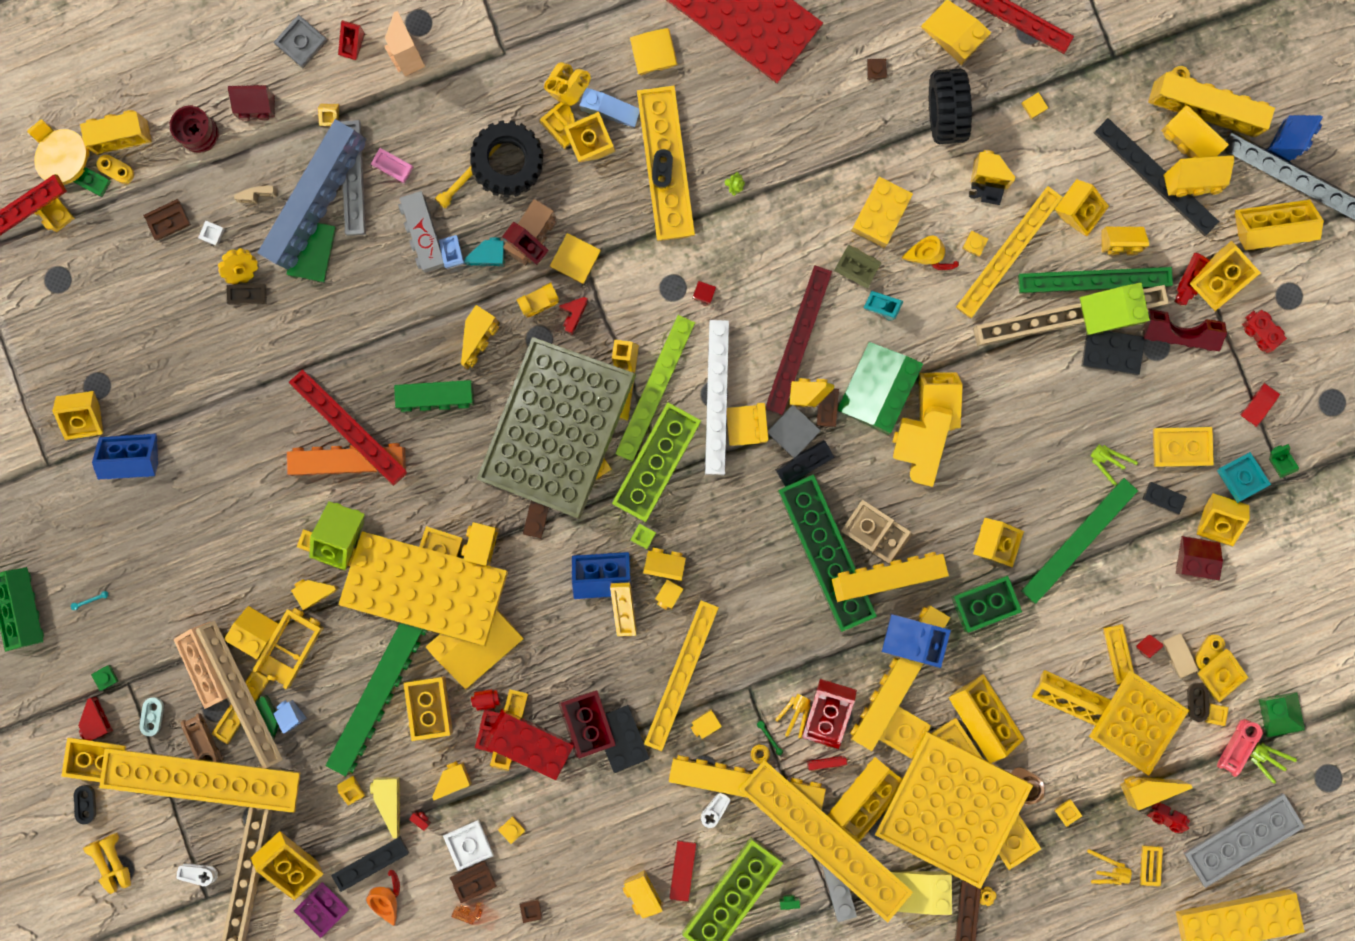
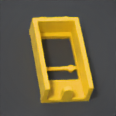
M297 608L286 610L253 668L254 672L260 671L267 675L269 680L283 684L284 689L291 687L316 640L324 629L320 625L321 622L313 617L310 619L303 616L304 612ZM291 618L314 631L301 656L293 654L277 644ZM276 647L291 655L295 660H298L294 668L270 656L273 649Z

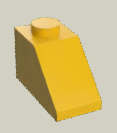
M302 579L294 584L295 588L291 592L301 608L307 610L339 590V588L327 583L314 580L305 581Z
M455 761L446 765L447 769L442 772L432 796L433 800L472 784L464 762L458 764Z

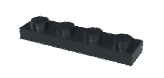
M401 836L333 873L331 876L339 891L342 892L408 855L409 851Z

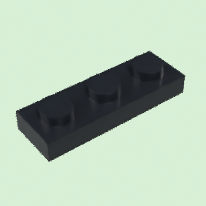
M823 440L778 467L775 471L786 487L835 457L826 441Z

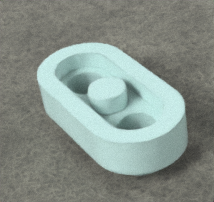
M157 697L149 698L143 703L140 731L145 736L156 735L161 729L164 704ZM153 703L157 705L156 710L152 709ZM149 723L154 724L153 730L149 728Z

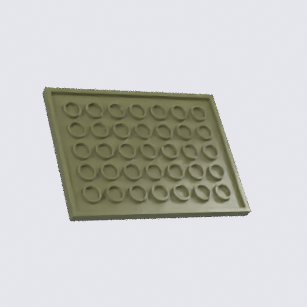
M532 337L477 480L580 519L636 374Z

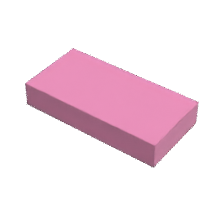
M379 148L371 162L373 167L404 184L414 168L412 165Z

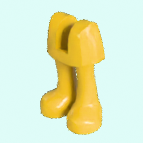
M118 833L111 834L100 841H94L83 847L85 854L91 856L102 876L98 881L109 894L115 893L118 890L114 876L117 877L123 889L131 886L128 867H123L115 849V844L119 840ZM101 847L104 850L112 866V871L109 870L106 864V861L101 851Z

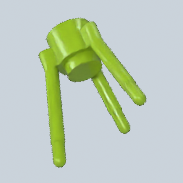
M1098 444L1090 455L1093 458L1092 463L1097 465L1108 480L1116 486L1117 483L1100 462L1104 464L1109 460L1123 470L1126 467L1112 458L1111 454L1135 465L1138 462L1109 449L1105 445Z
M1257 743L1250 755V760L1275 784V779L1260 761L1264 763L1268 760L1283 771H1286V767L1271 758L1269 752L1296 762L1297 759L1270 748L1264 743Z

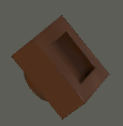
M867 59V80L886 79V59Z
M539 899L519 904L523 923L543 919Z

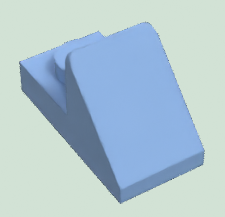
M457 235L439 240L443 263L446 269L465 264Z

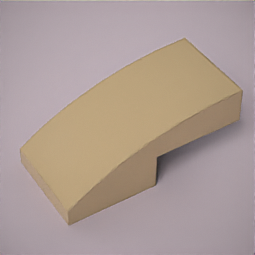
M274 186L253 187L234 195V199L238 203L258 204V196L277 197V189Z
M1181 633L1163 641L1162 644L1171 658V664L1179 679L1198 672Z

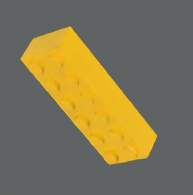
M1172 71L1164 73L1154 81L1148 100L1150 104L1177 113L1188 105L1205 122L1254 138L1269 130L1275 107L1269 106L1270 104L1267 102H1256L1251 100L1252 98L1249 96H1238L1233 94L1231 90H1220L1209 83H1198L1194 78H1183L1178 73Z
M1289 889L1175 911L1181 941H1262L1305 932L1297 893Z

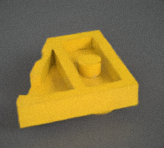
M560 102L545 114L539 122L564 149L571 145L564 127L574 123L575 119L570 105Z

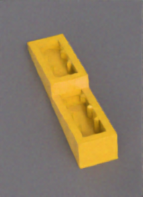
M509 689L504 710L523 718L528 694ZM493 751L490 767L509 771L512 760Z

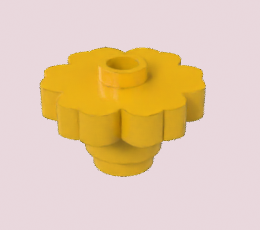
M242 248L229 250L222 256V262L218 263V272L228 284L237 285L240 281L246 283L254 277L253 272L258 269L255 256L251 255L249 250Z

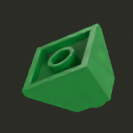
M1298 692L1259 699L1266 737L1305 730Z

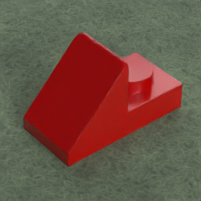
M582 297L559 306L561 310L572 314L571 317L567 316L563 325L566 327V333L574 334L588 303V298Z

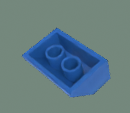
M157 434L99 437L92 460L97 479L155 476L158 467Z
M629 552L572 556L574 599L611 597V583L631 584Z

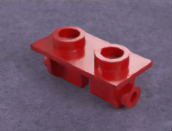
M1161 802L1153 804L1151 808L1154 810L1146 815L1152 818L1155 823L1163 824L1175 833H1183L1190 828L1188 827L1190 819L1186 815L1176 810H1173L1172 815H1170L1171 808Z

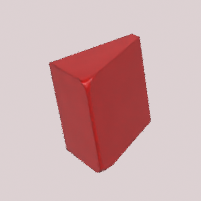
M698 281L692 299L711 305L716 286Z
M1147 635L1136 645L1138 651L1146 658H1151L1163 647V644L1152 635Z

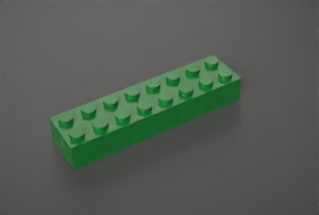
M811 475L778 490L780 499L839 631H846L877 617L868 595L837 602L832 579L837 578L838 573L849 571V574L856 573V568L815 476Z

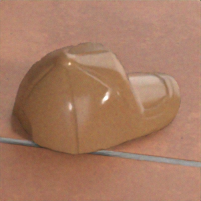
M1020 767L1015 768L1011 772L1033 784L1025 804H1036L1044 798L1045 785L1038 776Z

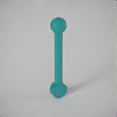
M103 591L100 595L80 603H72L70 607L72 610H78L80 606L100 598H107L109 593Z

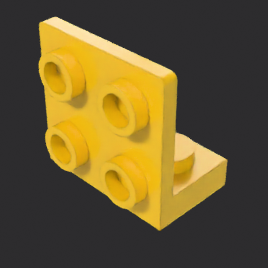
M765 403L726 408L730 446L768 442Z

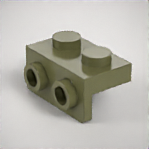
M848 245L834 271L868 289L881 262L860 251L858 248Z

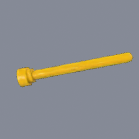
M498 144V145L494 146V147L492 148V150L490 151V153H489V157H490L502 144ZM471 166L446 192L439 193L435 197V200L443 208L446 209L451 204V197L473 175Z

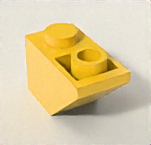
M799 378V382L792 381L790 405L816 407L834 389L835 385L828 383L827 379H816V382H810L811 379Z

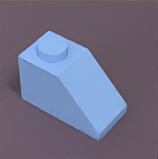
M286 700L276 707L278 710L274 713L283 734L293 730L307 719L293 700L288 703Z

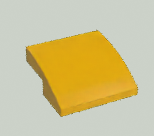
M669 28L630 37L639 75L655 70L662 71L678 65Z

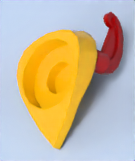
M934 235L920 240L902 256V259L907 261L931 264L936 270H951L959 266L958 261H954L953 264L939 263L945 256V246L942 240Z

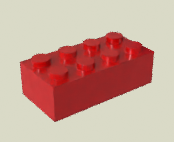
M501 709L484 742L488 749L554 780H557L574 746L569 740L504 709Z

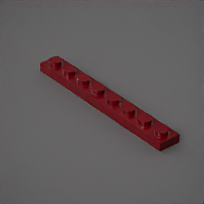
M814 265L765 406L767 411L779 415L784 413L791 393V383L795 381L832 271Z

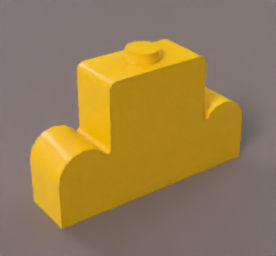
M930 406L924 412V422L902 418L899 431L894 432L892 443H895L893 458L911 463L910 478L913 482L933 487L952 418L951 409Z

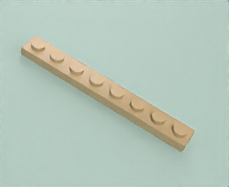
M213 621L198 627L196 632L262 767L266 769L281 762L283 759L216 622Z

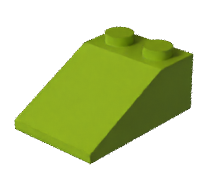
M1142 283L1079 297L1087 335L1144 324L1150 321Z

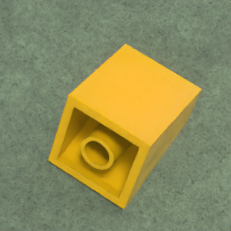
M957 372L919 373V414L921 422H924V412L928 407L938 406L952 410L948 431L961 428L963 384Z

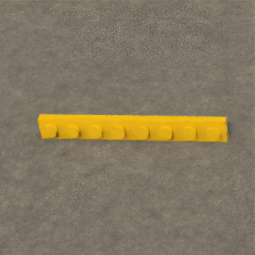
M1049 186L1045 188L955 308L970 319L973 317L1063 198Z
M702 600L700 601L644 745L659 751L663 750L719 607Z

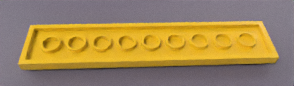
M105 748L99 788L294 813L296 811L301 772Z
M765 760L738 789L886 922L891 920L913 893Z

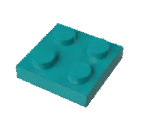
M1251 452L1216 470L1237 503L1271 485Z

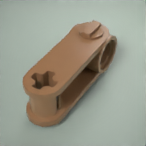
M197 713L195 717L187 721L182 720L181 727L195 759L206 760L207 755H210L214 762H222L221 752L217 749L202 714Z

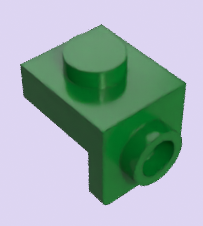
M1289 444L1275 447L1270 454L1269 461L1280 478L1299 470L1297 463L1290 454L1291 447Z

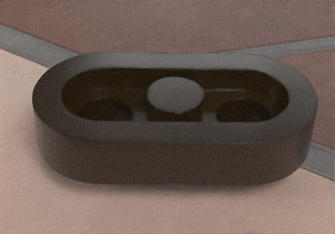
M1191 684L1187 690L1188 715L1194 721L1203 722L1209 717V691L1204 684ZM1196 689H1199L1200 691L1198 696H1195L1194 691ZM1197 708L1200 709L1199 715L1195 714V710Z

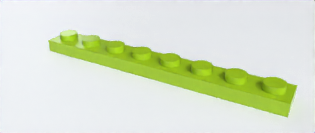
M677 315L615 453L616 455L632 462L634 461L695 322Z

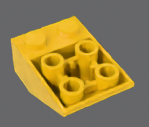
M475 305L465 320L461 365L467 370L469 367L473 368L478 361L477 355L480 351L483 352L489 344L487 340L491 335L494 336L499 329V321L496 317Z

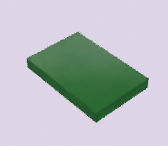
M318 223L315 233L310 235L307 240V247L305 250L300 251L297 256V264L293 268L287 269L286 275L325 283L336 227Z

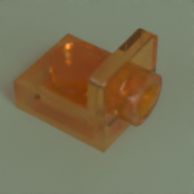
M477 903L474 912H471L469 907L460 905V907L456 906L451 917L473 925L476 920L479 921L483 910L480 907L482 903Z

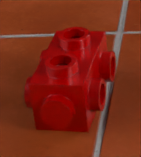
M1253 310L1245 317L1246 321L1242 324L1245 333L1256 340V345L1263 352L1269 353L1287 339L1284 336L1285 332L1283 329L1271 321L1272 317L1266 311L1260 310L1255 312Z

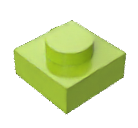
M639 523L630 540L648 549L656 532Z

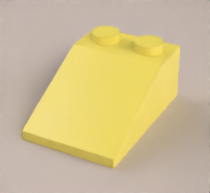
M890 871L913 891L897 912L952 915V875L946 871Z

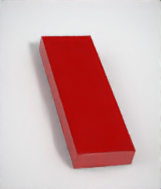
M677 840L669 896L671 900L689 902L696 850L695 842Z

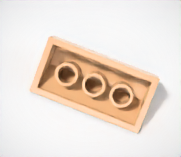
M394 12L385 36L387 45L384 47L398 72L402 71L404 76H407L424 68L425 65L399 12Z
M202 624L176 637L174 642L204 709L228 699V696L196 632L198 627L205 625Z

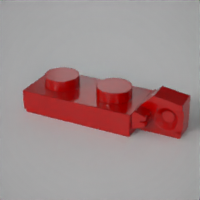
M1199 253L1193 254L1178 285L1177 292L1179 293L1175 298V303L1180 306L1187 305L1188 300L1198 294L1190 285V282L1210 261Z

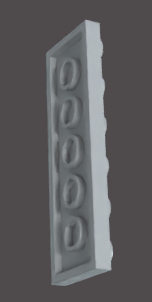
M1281 793L1185 851L1184 855L1202 885L1206 888L1305 827L1285 794Z

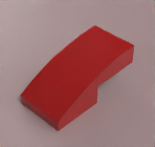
M1264 383L1240 415L1257 427L1272 408L1280 393Z
M484 710L475 749L493 753L492 750L485 746L484 742L499 713Z

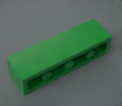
M471 380L394 385L395 408L401 409L402 413L412 412V409L420 408V411H431V407H439V410H450V406H458V409H468L470 405H474L473 382Z

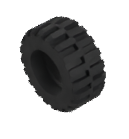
M961 68L935 70L930 75L928 96L929 118L932 137L937 144L964 143L969 140L971 135V88L968 74Z
M504 120L498 121L496 125L494 123L489 124L487 129L483 128L479 132V136L475 137L470 152L471 171L475 175L477 183L481 184L485 191H491L495 196L499 194L504 195V198H509L510 195L516 197L523 191L525 193L529 191L530 187L536 184L543 166V149L540 146V140L535 138V133L532 130L528 131L525 125L522 123L520 126L516 125V121L511 120L510 123H504ZM509 143L520 148L525 157V163L521 171L513 175H502L494 171L489 164V153L494 146Z

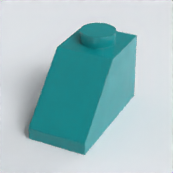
M490 237L489 240H484L464 259L465 264L470 266L505 267V250L503 248L505 242L497 237Z

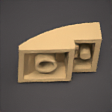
M864 500L860 502L841 530L846 536L889 565L890 562L896 560L912 536L909 530Z

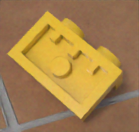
M59 198L34 213L41 216L43 219L41 223L47 230L51 229L55 232L60 231L75 219Z

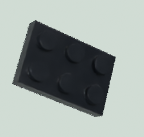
M1111 331L1087 335L1086 332L1081 366L1140 375L1145 339L1142 336Z
M629 705L606 713L605 715L616 745L605 749L613 772L617 773L650 759Z

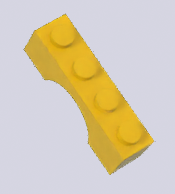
M614 340L613 365L635 373L639 345L630 341ZM633 384L619 420L628 421Z

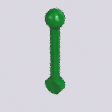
M759 721L757 727L762 729L776 749V754L781 756L783 749L779 748L764 727V722Z

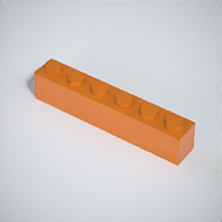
M400 443L388 444V447H383L406 470L405 448L400 447ZM350 445V449H342V446H331V450H323V447H312V451H304V448H292V451L287 452V474L291 476L378 472L352 445Z

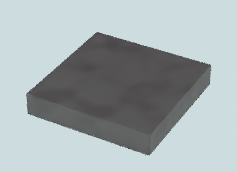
M298 14L273 43L301 68H304L328 40Z
M792 405L768 430V435L795 458L821 430Z

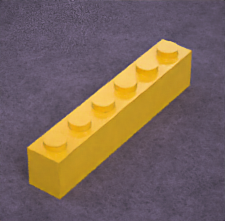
M936 552L924 554L925 558L919 559V556L907 558L908 562L904 563L900 559L890 562V566L886 567L882 563L874 565L873 569L868 571L867 567L856 569L854 574H849V571L838 573V577L832 579L837 602L948 577L944 554L936 555Z

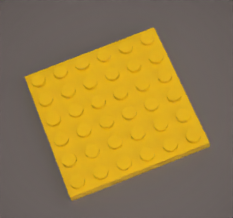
M926 731L875 836L981 889L1033 784Z

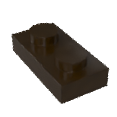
M266 284L227 285V304H267Z

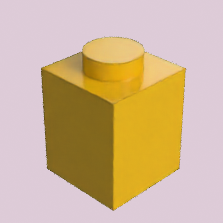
M667 579L655 598L658 601L657 605L665 610L668 607L672 609L683 588Z
M712 709L692 720L693 726L691 729L696 737L700 735L703 739L722 726Z

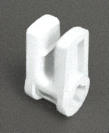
M718 792L702 812L701 821L705 827H715L730 803V798L725 793ZM712 813L714 821L706 822L705 815L710 816Z
M184 863L177 870L178 880L201 886H208L218 878V871L213 866Z

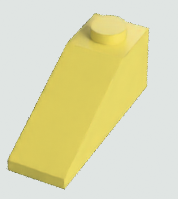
M377 777L370 784V793L373 794V799L392 837L398 838L400 836V777Z

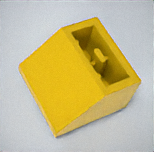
M1106 226L1101 230L1102 253H1107L1109 256H1116L1119 253H1127V256H1136L1149 247V240L1144 227Z

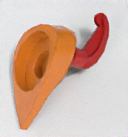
M389 870L388 875L392 878L393 890L391 891L389 887H374L369 891L366 901L376 914L394 926L397 917L396 898L400 892V881L397 873L394 870Z

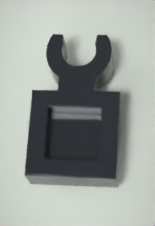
M972 182L971 189H976L977 191H969V197L973 199L981 197V202L1000 205L1004 193V185L985 182V186H981L977 182Z

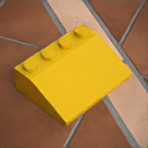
M497 608L486 646L439 634L426 648L466 690L524 638Z

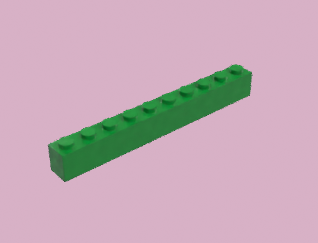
M403 623L399 624L328 759L326 767L345 777L355 772L358 763H356L358 757H362L367 749L365 745L367 739H372L376 731L374 728L376 722L382 720L385 711H383L385 705L391 703L394 694H392L394 688H398L403 680L402 672L404 669L408 670L412 662L410 657L413 652L416 653L421 645L419 640L422 635L425 636L428 630Z

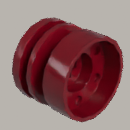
M193 105L183 106L175 111L169 122L173 138L190 152L205 153L211 150L217 143L219 129L216 122L199 107Z

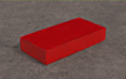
M844 755L807 762L809 771L847 765V759Z

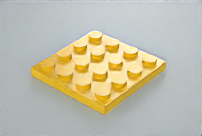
M1129 671L1089 737L1149 776L1189 710L1134 672Z

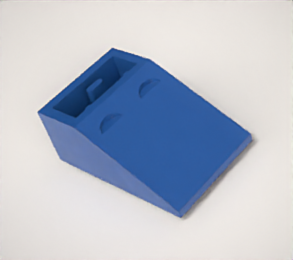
M1289 115L1282 121L1267 150L1288 161L1295 160L1298 155L1301 156L1304 151L1310 149L1313 143L1311 140L1313 135H1316L1322 127L1320 122L1323 116Z
M891 614L881 652L941 668L951 630Z

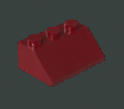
M597 690L558 702L571 743L574 745L573 749L576 758L580 759L616 746Z

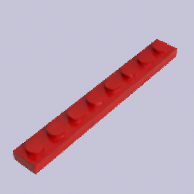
M303 369L289 381V384L391 485L394 486L407 474V471Z

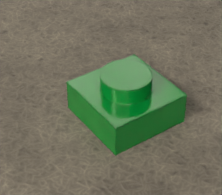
M107 665L91 674L99 691H103L119 682L111 665Z
M784 895L783 898L779 899L781 910L800 909V900L795 895Z

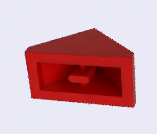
M341 21L338 55L357 60L365 35L360 25Z

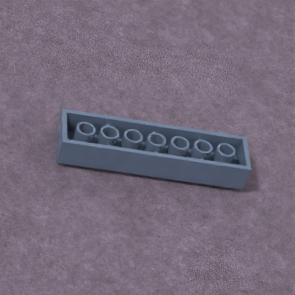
M336 119L333 121L257 252L258 254L288 270L297 264V256L300 251L305 250L307 247L308 238L315 233L320 218L325 216L327 206L336 197V191L344 183L348 170L354 166L358 153L364 149L365 137Z

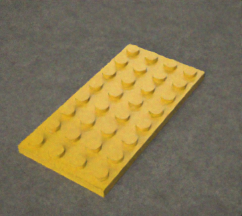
M362 531L338 605L486 646L508 571L465 561L462 558Z

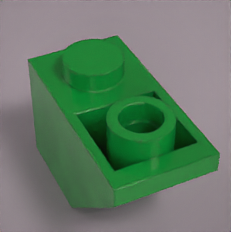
M264 695L260 699L258 698L255 704L274 740L279 728L274 716L276 710L269 696Z

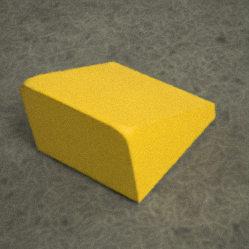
M320 104L318 106L319 126H331L335 119L339 121V104Z
M40 119L27 132L40 144L54 130L48 123Z
M354 776L337 785L338 793L348 806L365 796Z

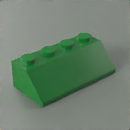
M27 567L1 572L0 631L5 652L43 643L44 633L42 628H40V615L36 609L35 593L31 587V574L28 572Z

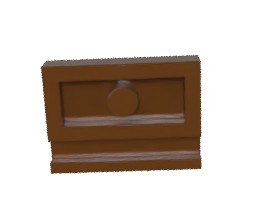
M179 199L143 215L156 241L191 225Z
M486 860L449 877L460 903L497 887L486 864Z

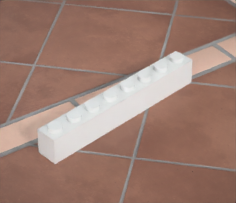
M725 320L709 321L705 475H725L729 321Z

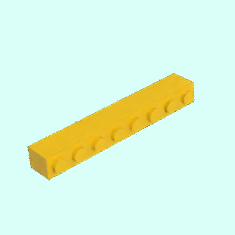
M929 605L927 608L923 607L918 615L920 618L919 622L945 628L950 620L949 616ZM894 657L889 664L890 671L888 674L884 673L879 682L881 684L878 691L874 690L869 699L871 701L868 708L864 707L859 716L861 717L858 724L855 723L850 731V734H852L850 738L873 751L924 663L902 657Z
M677 755V758L673 757L669 782L746 797L738 790L752 774L751 772H746V768L734 766V769L726 768L727 764L719 762L711 765L707 764L708 761L704 759L691 761L688 756ZM791 777V780L788 781L822 811L826 790L825 787H822V783L810 781V784L802 783L803 779Z

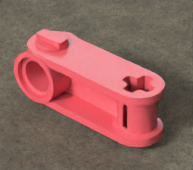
M1247 719L1240 720L1217 763V767L1231 772V775L1234 777L1238 776L1257 742L1261 739L1264 733L1263 729L1257 723ZM1252 726L1253 732L1247 736L1246 729Z

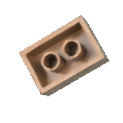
M533 199L518 225L525 228L539 242L544 244L547 238L545 237L548 230L552 231L557 221H555L556 216L553 210ZM508 242L503 246L507 255L525 266L528 262H532Z

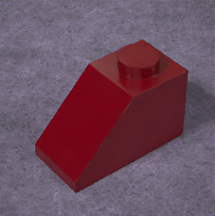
M515 222L502 235V238L536 265L539 264L549 251L531 233Z

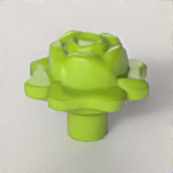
M739 172L731 175L730 179L727 178L725 180V186H729V193H732L734 196L740 193L745 185V181Z

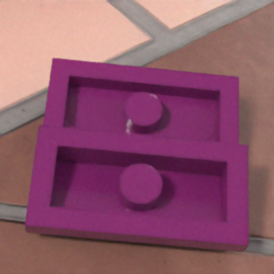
M322 882L294 912L321 938L349 909Z

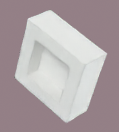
M205 221L198 238L218 247L225 229Z

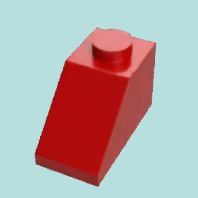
M97 696L87 699L78 724L80 737L84 740L94 741L113 731Z

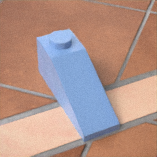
M586 88L580 103V109L583 112L589 114L599 112L602 118L634 128L640 113L639 108L589 88Z

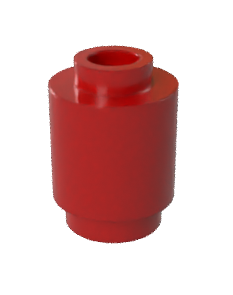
M488 689L474 692V696H471L472 707L476 708L477 711L496 708V706L500 705L498 690Z

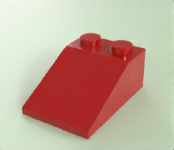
M820 679L802 738L839 749L855 702L857 690Z

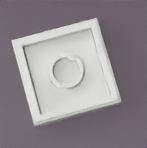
M480 820L443 835L458 871L494 856Z

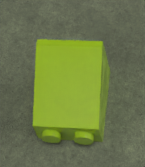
M328 501L310 536L309 558L346 570L363 528L365 514L356 509L344 507L339 503Z

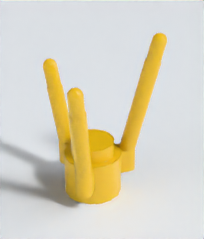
M798 693L796 697L791 698L790 702L775 719L778 722L793 705V709L796 712L787 729L786 737L792 731L799 713L804 712L798 738H802L807 715L811 708L809 705L811 700Z
M1090 849L1087 850L1089 854L1117 866V868H1113L1112 872L1096 871V874L1109 876L1112 879L1091 880L1092 884L1121 885L1122 883H1130L1132 871L1130 868H1125L1124 863L1116 862Z

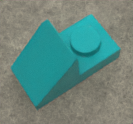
M871 291L864 309L882 315L888 321L896 319L903 301Z

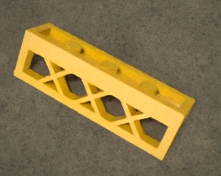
M1046 670L1042 672L1040 682L1032 694L1033 698L1093 725H1096L1099 721L1093 715L1099 714L1102 716L1111 701ZM1044 689L1050 692L1051 695L1044 696L1040 694V691ZM1064 698L1068 703L1062 704L1057 699ZM1075 707H1084L1086 711L1080 712Z

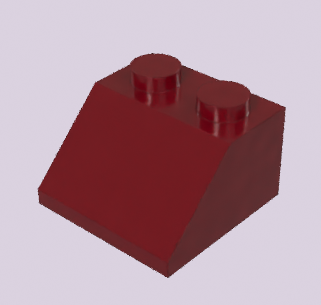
M267 85L228 86L232 113L239 120L248 121L250 118L269 120L270 117H275V95Z
M1181 536L1175 574L1220 581L1223 564L1220 542Z

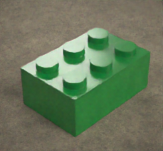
M1008 576L996 578L951 596L963 630L966 633L1022 612Z

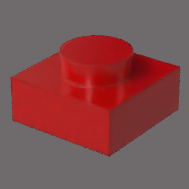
M415 811L409 818L411 822L423 831L431 824L429 817L422 811Z

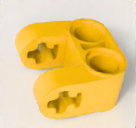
M560 62L545 81L544 89L557 101L572 106L579 101L581 95L586 90L591 76L589 72L583 69H576L573 72L571 65Z
M551 283L516 299L526 318L532 317L559 303V298Z

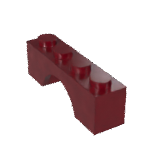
M1149 309L1148 312L1150 321L1144 323L1143 326L1144 339L1185 345L1190 348H1202L1208 351L1220 352L1227 335L1225 322L1206 319L1196 327L1181 328L1171 322L1168 312Z

